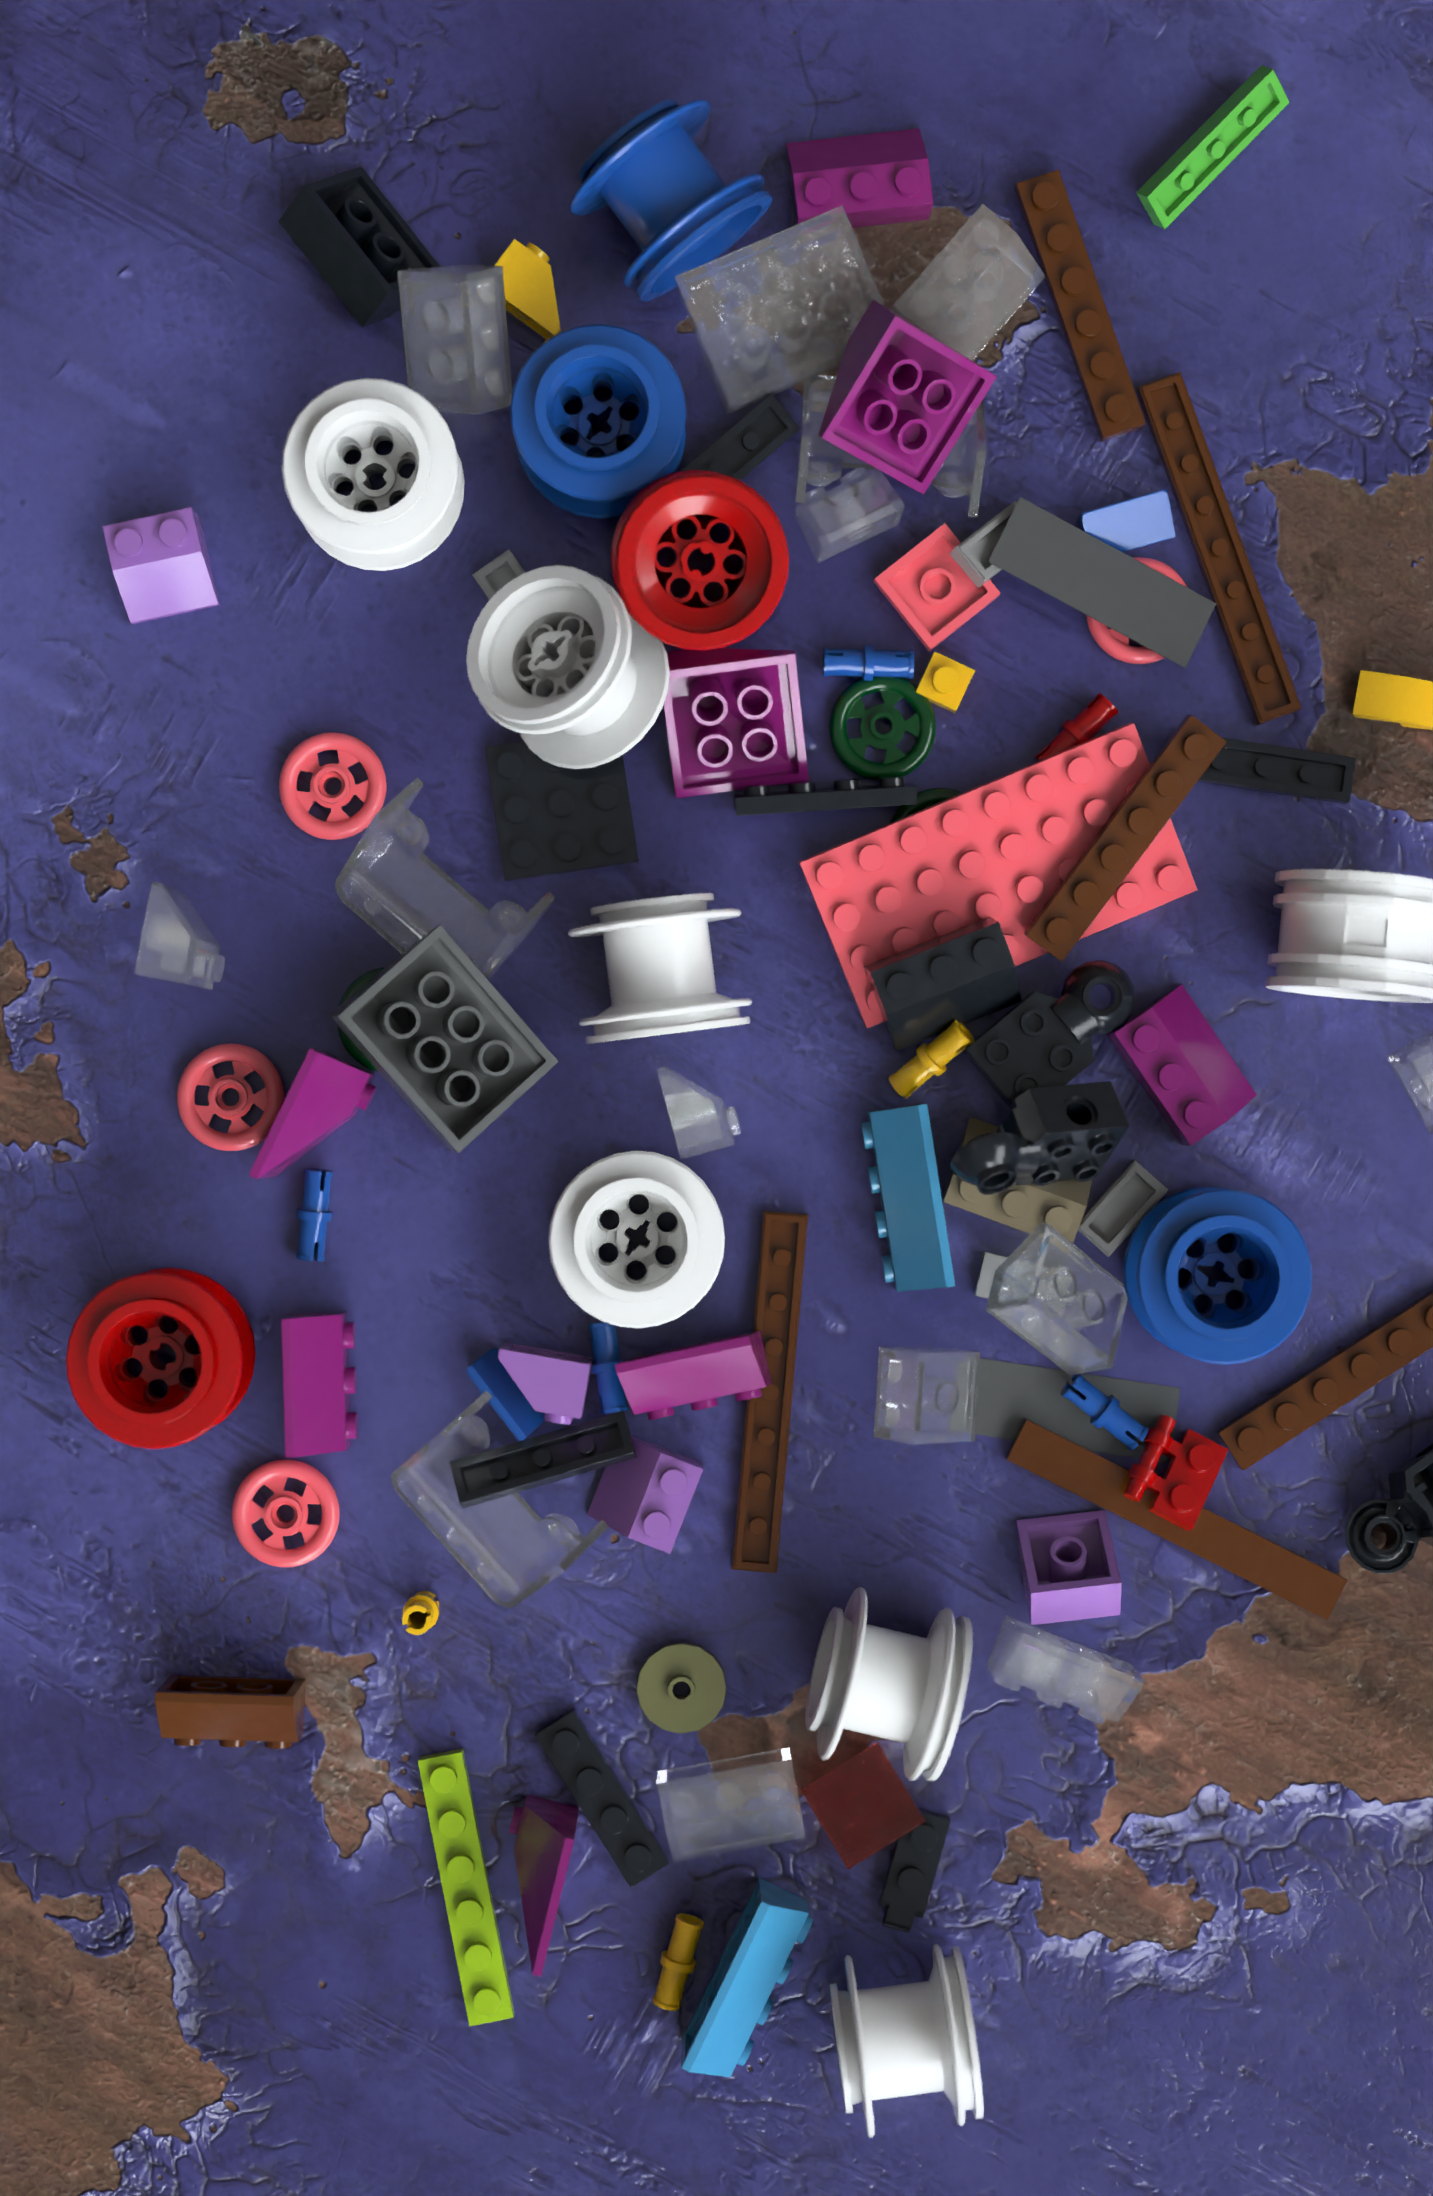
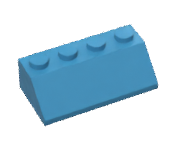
M927 1104L867 1112L868 1122L861 1123V1133L864 1149L872 1148L875 1166L868 1167L867 1169L871 1193L880 1194L882 1211H876L874 1215L878 1238L886 1237L889 1255L881 1256L885 1283L893 1282L894 1289L897 1292L955 1286Z
M761 1878L758 1879L681 2039L682 2069L691 2073L731 2077L737 2064L740 2066L745 2065L754 2041L749 2039L756 2023L764 2025L773 2005V2000L769 1996L775 1983L777 1982L782 1985L785 1982L793 1963V1959L788 1956L795 1942L800 1944L804 1942L812 1925L813 1919L808 1917L809 1907L807 1900Z

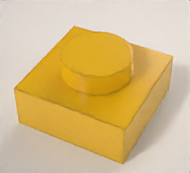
M934 652L916 692L926 697L929 702L955 713L975 670Z

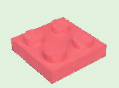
M945 523L878 575L873 581L929 652L1001 594L991 580L977 588L950 555L951 551L961 542Z

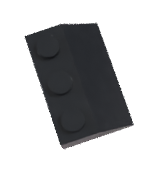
M362 167L304 185L278 221L362 328L391 317L444 274V270Z
M991 917L864 966L896 1051L941 1034L955 1020L958 1023L966 1024L1022 1002L1011 953L999 922Z

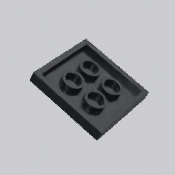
M524 741L485 747L506 882L639 862L623 755L593 768L569 769L557 767L543 761L528 748Z

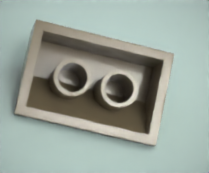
M969 1116L957 1151L976 1136L992 1132L996 1133L999 1127ZM950 1168L941 1196L944 1203L1071 1249L1087 1207L1092 1180L1078 1182L1076 1180L1056 1181L1045 1186H1037L1035 1184L1016 1185L1015 1183L1003 1192L984 1195L979 1192L977 1186L966 1183L958 1178L952 1168Z

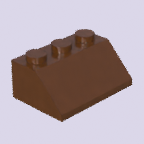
M170 1675L155 1692V1705L161 1738H174V1744L180 1746H195L201 1744V1739L219 1740V1745L223 1747H243L247 1745V1741H265L264 1746L267 1748H289L292 1746V1742H299L304 1733L306 1679Z

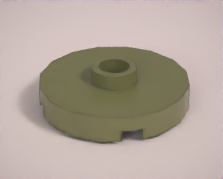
M673 1642L664 1644L648 1656L640 1668L636 1689L640 1707L652 1723L665 1731L683 1734L698 1731L715 1719L723 1707L727 1688L723 1668L713 1653L699 1644ZM683 1681L690 1686L688 1694L684 1696L675 1694L673 1686L677 1682Z

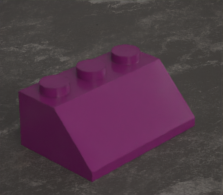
M919 128L786 143L796 235L929 220L933 206V195L928 156Z
M1182 984L1127 1020L1122 1027L1107 1034L1183 1146H1191L1214 1131L1257 1096Z
M347 1311L292 1313L281 1319L285 1458L346 1451L351 1446V1439H358L357 1412H350V1394H356L357 1371L356 1367H349L348 1349H355L356 1345L355 1322H347Z
M760 1331L629 1358L615 1364L616 1373L633 1414L647 1412L648 1420L674 1415L673 1406L690 1403L692 1411L718 1405L717 1397L734 1394L736 1402L761 1397V1388L772 1384Z

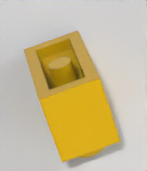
M514 239L483 280L482 284L485 295L544 339L548 340L561 332L551 265L548 264L550 258L536 245L529 242L525 247Z

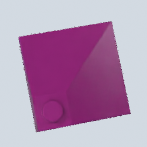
M873 299L848 340L818 435L924 495L997 376Z
M718 648L706 651L686 649L667 652L670 675L663 709L676 798L742 790L743 786L770 784L771 786L809 780L794 650Z
M309 1049L249 1176L255 1179L276 1177L354 1117L359 1108L366 1111L377 1089V1086L371 1084L375 1075L326 1051Z
M527 1795L524 1808L517 1806L514 1808L509 1833L517 1835L514 1853L532 1975L541 1977L574 1844L579 1807Z

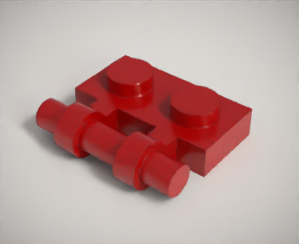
M1160 1414L1155 1427L1149 1428L1143 1440L1146 1446L1138 1463L1132 1464L1127 1474V1478L1130 1481L1123 1495L1132 1501L1140 1502L1145 1489L1152 1492L1155 1496L1148 1511L1186 1531H1190L1195 1526L1229 1449L1191 1429L1183 1432L1179 1442L1173 1440L1170 1435L1176 1421L1167 1415ZM1161 1454L1171 1458L1163 1478L1157 1476L1154 1472Z

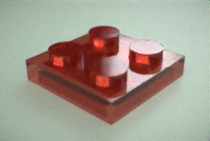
M876 1742L801 1789L848 1870L926 1822V1819L879 1742Z

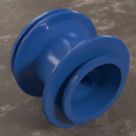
M674 99L666 100L639 114L597 148L583 164L577 176L582 185L571 199L569 208L571 213L582 216L609 205L641 249L642 253L630 265L623 278L625 287H638L636 294L641 301H650L664 295L716 260L759 221L773 201L768 191H761L764 177L760 174L747 175L726 186L692 138L703 126L711 110L710 102L704 99L693 100L681 106Z
M604 324L581 325L562 331L546 340L530 355L521 368L511 397V429L523 470L531 484L551 503L560 509L578 516L597 519L619 517L639 491L656 479L677 472L683 457L686 439L685 396L679 377L670 361L653 343L641 335L622 327ZM601 387H606L612 391L613 395L610 400L601 402L594 397L595 391ZM576 400L583 405V408L578 414L570 415L564 410L565 404L568 401ZM634 407L639 411V414L633 421H625L620 416L624 408ZM604 421H607L608 434L600 431L596 436L592 437L591 424L594 423L600 426ZM566 433H574L578 436L579 441L577 445L571 446L560 439ZM629 439L633 441L626 450H617L621 440ZM596 453H601V454H603L605 457H604V458H592V457H590V456H592L593 454H596Z
M1199 1187L1172 1194L1157 1203L1140 1220L1131 1234L1125 1251L1123 1266L1125 1292L1130 1307L1140 1324L1156 1340L1170 1349L1205 1363L1222 1365L1244 1363L1262 1357L1272 1351L1295 1330L1305 1313L1310 1298L1312 1269L1310 1255L1304 1238L1294 1222L1279 1207L1263 1197L1246 1191L1217 1187ZM1228 1233L1233 1239V1246L1229 1251L1222 1252L1217 1246V1241L1221 1236ZM1195 1240H1198L1201 1244L1200 1252L1194 1257H1189L1187 1255V1248ZM1249 1259L1253 1264V1272L1249 1277L1242 1278L1237 1271L1238 1265L1242 1260ZM1198 1265L1204 1267L1205 1265L1209 1267L1215 1265L1217 1271L1227 1276L1226 1280L1211 1279L1208 1282V1276L1202 1274V1271L1197 1270ZM1181 1268L1185 1269L1189 1276L1187 1284L1183 1287H1179L1178 1271ZM1232 1290H1237L1241 1295V1302L1237 1307L1230 1309L1225 1302L1226 1295ZM1204 1294L1208 1298L1209 1306L1203 1313H1198L1194 1306V1299L1198 1295Z

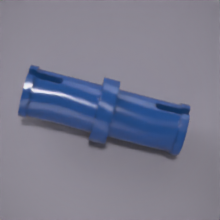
M864 645L863 649H829L824 647L822 675L823 677L861 676L863 681H873V677H907L908 679H913L914 650H874L873 645Z
M313 1168L304 1169L302 1208H297L296 1218L300 1219L296 1259L325 1261L327 1222L332 1221L333 1212L329 1210L334 1171L317 1168L316 1171Z
M607 1322L588 1324L594 1365H591L590 1371L591 1374L596 1375L600 1414L629 1410L626 1394L615 1368V1364L622 1362L616 1325Z
M1079 1372L1073 1375L1071 1380L1074 1383L1071 1385L1067 1382L1061 1391V1395L1090 1416V1423L1096 1428H1105L1126 1445V1448L1130 1451L1137 1448L1139 1444L1135 1440L1138 1438L1142 1442L1149 1428L1139 1423L1119 1406L1120 1401L1113 1395L1107 1397Z

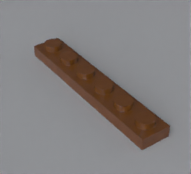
M1059 169L1017 183L1014 190L1101 442L1143 428L1146 422Z
M1187 714L1024 932V935L1063 962L1227 741L1193 715Z
M1433 1290L1218 1429L1216 1433L1225 1447L1229 1449L1228 1451L1238 1467L1244 1471L1433 1348Z

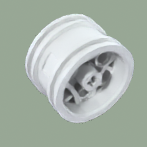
M1298 869L1276 873L1275 883L1283 886L1284 890L1283 894L1274 895L1273 906L1282 909L1278 953L1268 955V965L1276 967V976L1266 978V988L1282 992L1343 999L1433 1003V879L1391 873L1331 869Z

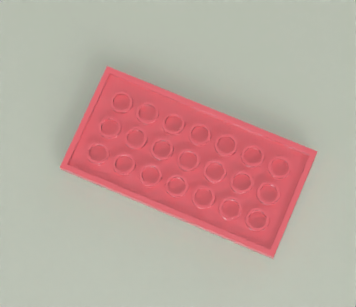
M1134 723L1125 724L798 861L860 1016L867 1029L884 1022V1019L865 972L864 966L988 917L999 922L1015 967L1048 953L1024 935V932L1150 765ZM1171 818L1080 939L1198 890Z

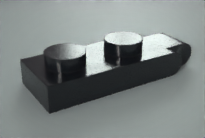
M906 1804L879 1899V1906L886 1908L882 1926L909 1933L914 1916L923 1918L951 1820L949 1816Z

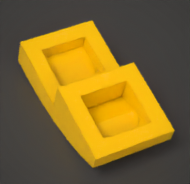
M1360 670L1352 714L1355 718L1400 723L1402 727L1433 730V681Z

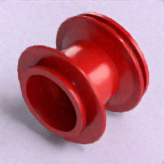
M687 470L674 472L656 479L639 491L626 506L617 522L612 539L611 566L615 585L626 609L644 630L666 644L682 649L706 651L724 648L742 641L758 630L772 615L782 597L788 578L789 553L786 536L779 518L769 503L753 488L736 478L714 471ZM690 519L696 526L695 534L689 539H682L677 534L676 528L681 520ZM716 523H724L728 527L729 535L724 542L716 543L710 537V529ZM663 547H671L676 552L675 562L670 566H662L657 561V553ZM697 548L704 554L711 552L712 564L703 573L696 567L689 569L687 564L689 554ZM730 554L739 555L741 558V567L738 572L733 574L727 573L723 567L724 559ZM677 578L686 579L690 585L688 593L683 597H676L670 591L671 583ZM713 581L720 583L723 590L722 594L718 598L707 600L703 593L706 584Z
M179 1268L152 1269L115 1281L100 1290L84 1306L75 1320L68 1338L65 1359L67 1380L73 1398L84 1416L107 1436L132 1447L147 1449L170 1448L194 1440L222 1422L237 1408L246 1394L254 1374L256 1350L249 1318L239 1301L224 1286L212 1278L192 1270ZM165 1315L177 1321L179 1327L175 1332H169L164 1328L163 1318ZM136 1325L142 1326L147 1330L148 1339L144 1344L135 1342L132 1337V1330ZM191 1335L197 1340L200 1353L190 1350L188 1341ZM168 1344L175 1350L176 1360L167 1363L165 1366L158 1360L157 1350L166 1347ZM130 1358H136L141 1362L143 1369L139 1376H132L127 1371L126 1365ZM187 1367L194 1368L196 1371L197 1379L193 1386L186 1384L183 1380V1372ZM155 1379H161L166 1382L168 1392L165 1397H158L153 1393L152 1384Z

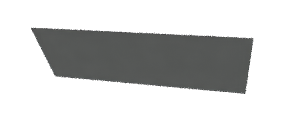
M1022 497L1019 498L988 560L991 564L1186 668L1216 605L1215 602Z
M960 1355L949 1425L950 1431L1014 1440L1026 1418L1092 1452L1140 1459L1146 1446L1143 1441L1141 1442L1137 1438L1135 1441L1139 1446L1130 1451L1126 1448V1445L1105 1428H1096L1091 1424L1090 1416L1061 1395V1391L1067 1382L1071 1385L1074 1383L1071 1377L1077 1372ZM1080 1373L1107 1397L1113 1395L1120 1401L1119 1406L1147 1428L1155 1427L1160 1414L1167 1415L1176 1421L1180 1388ZM1174 1426V1428H1173V1430H1172V1433H1171V1435H1170L1172 1438H1173V1436H1174L1175 1426ZM1161 1454L1158 1462L1170 1463V1458Z

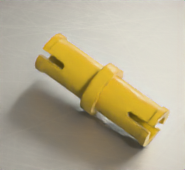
M955 1020L950 1027L930 1044L923 1043L916 1049L917 1055L896 1073L888 1077L890 1084L900 1096L908 1099L914 1091L933 1075L940 1076L947 1070L946 1064L975 1042L972 1034L962 1023H958Z
M420 1591L406 1601L403 1607L402 1624H407L406 1631L408 1633L421 1635L435 1625L439 1617V1601L434 1600V1597H436L434 1593Z
M685 1913L676 1915V1922L668 1950H664L661 1954L660 1964L663 1967L655 1995L652 1998L654 2005L669 2011H677L681 2007V1999L688 1975L692 1974L696 1967L694 1954L701 1930L704 1927L702 1919Z

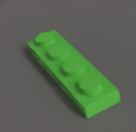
M1261 65L1136 192L1154 225L1166 229L1290 103L1272 68Z

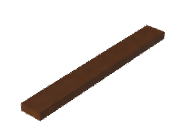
M1178 372L1141 385L1137 388L1136 392L1211 600L1216 603L1214 608L1257 725L1299 711L1302 709L1182 374Z
M763 1210L753 1332H761L772 1384L761 1388V1397L746 1400L732 1570L777 1573L808 1214Z
M1026 1418L1005 1457L1006 1460L1326 1620L1329 1619L1348 1581L1344 1577L1204 1507L1192 1530L1186 1531L1148 1511L1155 1496L1152 1492L1145 1489L1140 1502L1132 1501L1123 1495L1130 1481L1127 1478L1128 1469Z

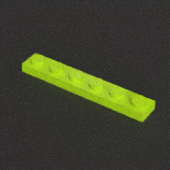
M461 1748L421 1756L418 1758V1766L469 2027L514 2018L515 2011L464 1750Z

